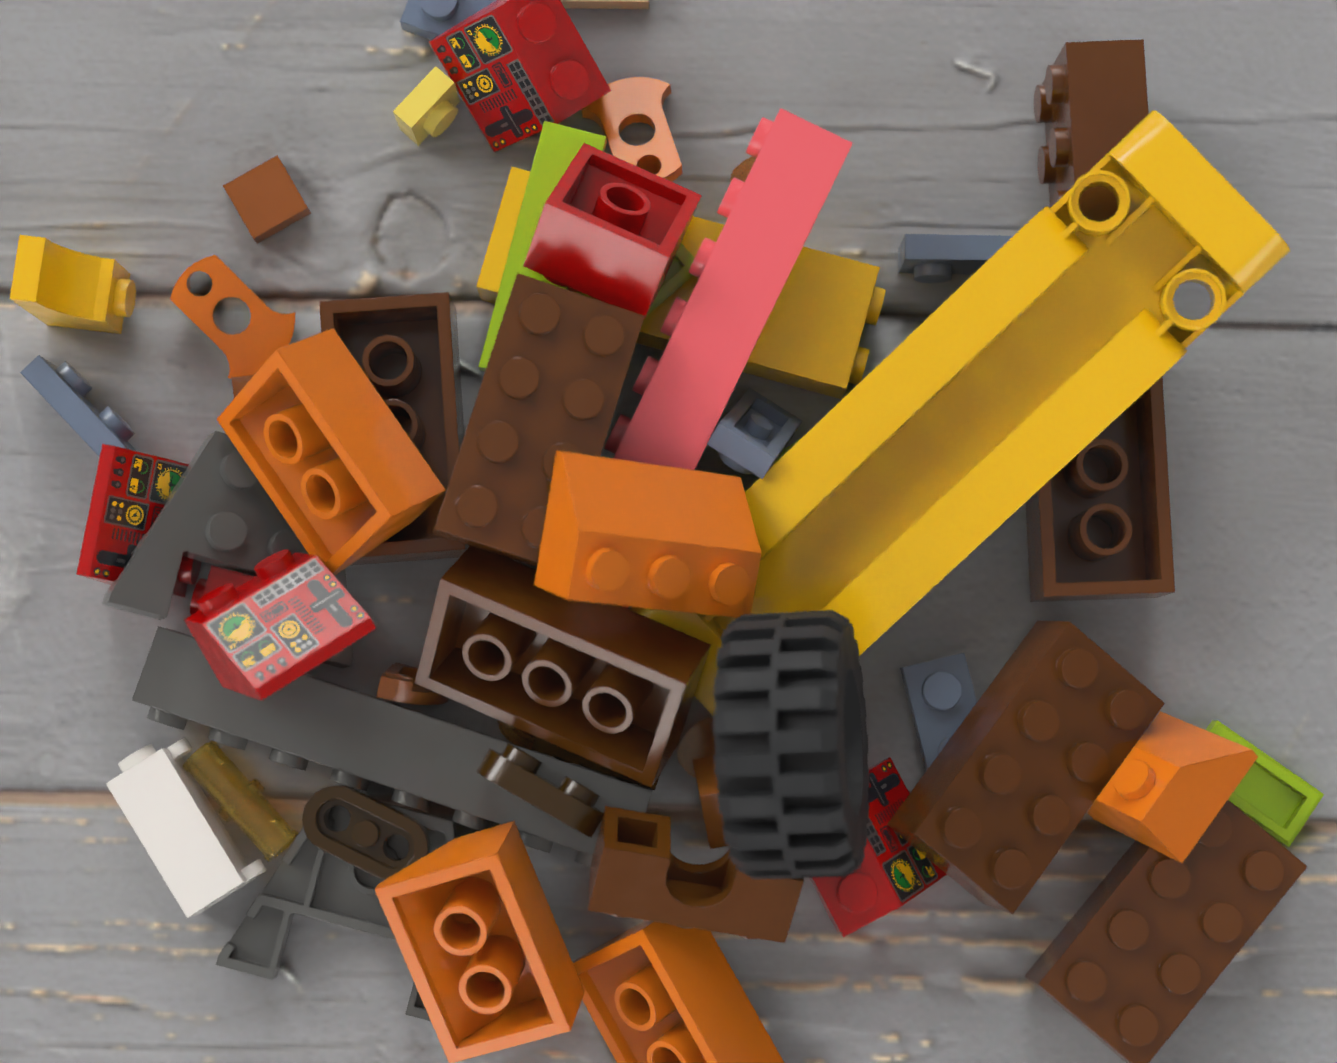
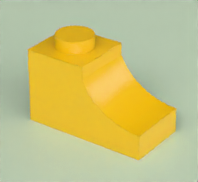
M19 235L10 300L48 326L122 334L124 317H131L136 300L135 282L130 280V273L115 259L92 256L62 247L44 237Z

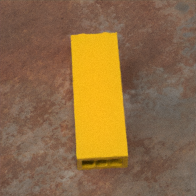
M511 166L476 285L482 301L493 304L496 302L530 171ZM693 216L681 243L695 258L705 237L717 242L724 224ZM803 246L742 372L842 399L848 383L858 385L861 382L870 349L860 347L859 342L865 323L876 326L884 301L886 289L875 286L880 267ZM693 275L644 319L636 343L665 350L671 337L660 332L676 297L688 302L699 279L698 277ZM568 287V290L577 292V290Z

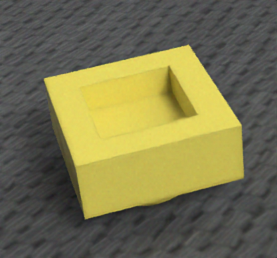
M435 66L394 109L393 114L400 130L418 146L429 134L432 137L442 134L455 119L458 113L456 106L460 102L455 83Z

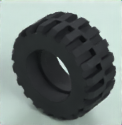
M833 610L742 615L728 624L727 628L723 631L721 636L722 647L718 649L716 660L718 668L717 677L714 679L715 714L713 715V735H715L716 755H714L715 776L718 779L719 792L717 797L719 812L723 817V834L725 843L730 846L729 856L732 863L736 865V869L753 879L845 877L858 869L860 864L863 863L864 848L867 843V822L869 819V751L866 730V703L863 694V675L859 663V649L857 640L854 639L852 623L849 622L848 618Z

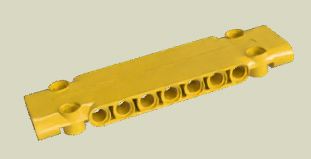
M1155 110L1151 111L1088 173L1078 178L1072 188L1051 208L1046 206L1026 223L768 470L763 479L759 478L745 492L761 549V559L751 614L833 610L848 618L849 622L852 623L854 639L857 640L860 656L1187 353L1185 348L1211 324L1216 322L1225 311L1290 252L1287 243L1166 118ZM1097 186L1110 190L1116 197L1118 205L1114 216L1101 222L1091 221L1083 216L1078 203L1083 192ZM1188 282L1199 283L1209 293L1210 307L1206 315L1201 319H1186L1176 311L1173 297L1176 289L1181 284ZM631 607L629 610L711 644L694 696L713 716L715 714L714 679L717 677L718 670L716 663L718 649L722 647L721 636L727 625L737 618Z

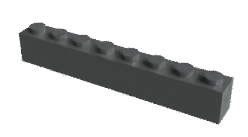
M160 626L157 628L132 701L150 706L147 718L155 722L184 730L187 720H191L211 727L208 736L210 740L241 750H245L248 740L272 747L269 756L270 760L306 771L309 760L333 768L330 776L332 781L363 791H367L370 781L394 788L391 797L392 801L428 812L431 801L454 808L456 810L452 818L453 821L477 830L490 828L492 822L504 824L515 821L525 846L550 853L555 842L576 849L578 853L575 862L587 867L591 865L601 822L594 835L589 837L486 779L476 771L489 748L501 754L507 743L521 749L542 762L537 771V774L558 786L561 785L563 779L567 776L599 794L600 797L594 807L603 813L605 806L646 812L653 791L307 674H303L262 701L221 686L193 636Z

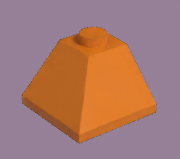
M1160 711L1087 813L1094 820L1183 863L1254 764L1258 755L1250 748Z

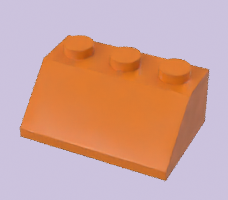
M334 328L276 349L217 418L225 433L308 554L316 555L334 576L411 524L446 491Z
M556 451L534 582L535 586L564 599L733 618L751 614L761 559V549L741 477Z
M515 821L454 838L376 886V895L449 1063H455L571 1031L585 992Z
M644 920L573 961L585 992L582 1001L617 1063H784L711 931L696 928L685 929L671 924Z

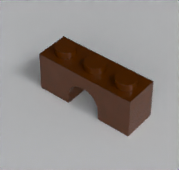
M605 806L590 865L588 911L605 913L618 918L629 917L671 924L685 929L696 928L738 935L746 939H762L785 943L804 884V878L753 879L736 869V865L732 863L729 856V850L724 856L711 863L691 864L684 862L671 853V817Z

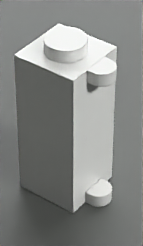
M183 738L171 746L161 748L158 751L150 744L130 754L118 763L123 773L107 782L106 785L184 914L189 918L209 909L256 879L257 876L267 869L261 859L249 865L246 863L182 758L193 750L187 738Z

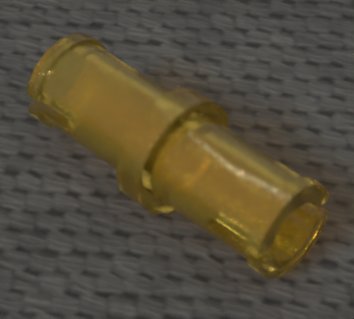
M210 740L209 743H205L185 761L182 768L189 772L220 806L217 814L223 821L228 823L232 820L264 855V859L267 862H271L293 843L299 832L293 829L262 795L265 787L259 780L255 778L250 781L218 746V742Z

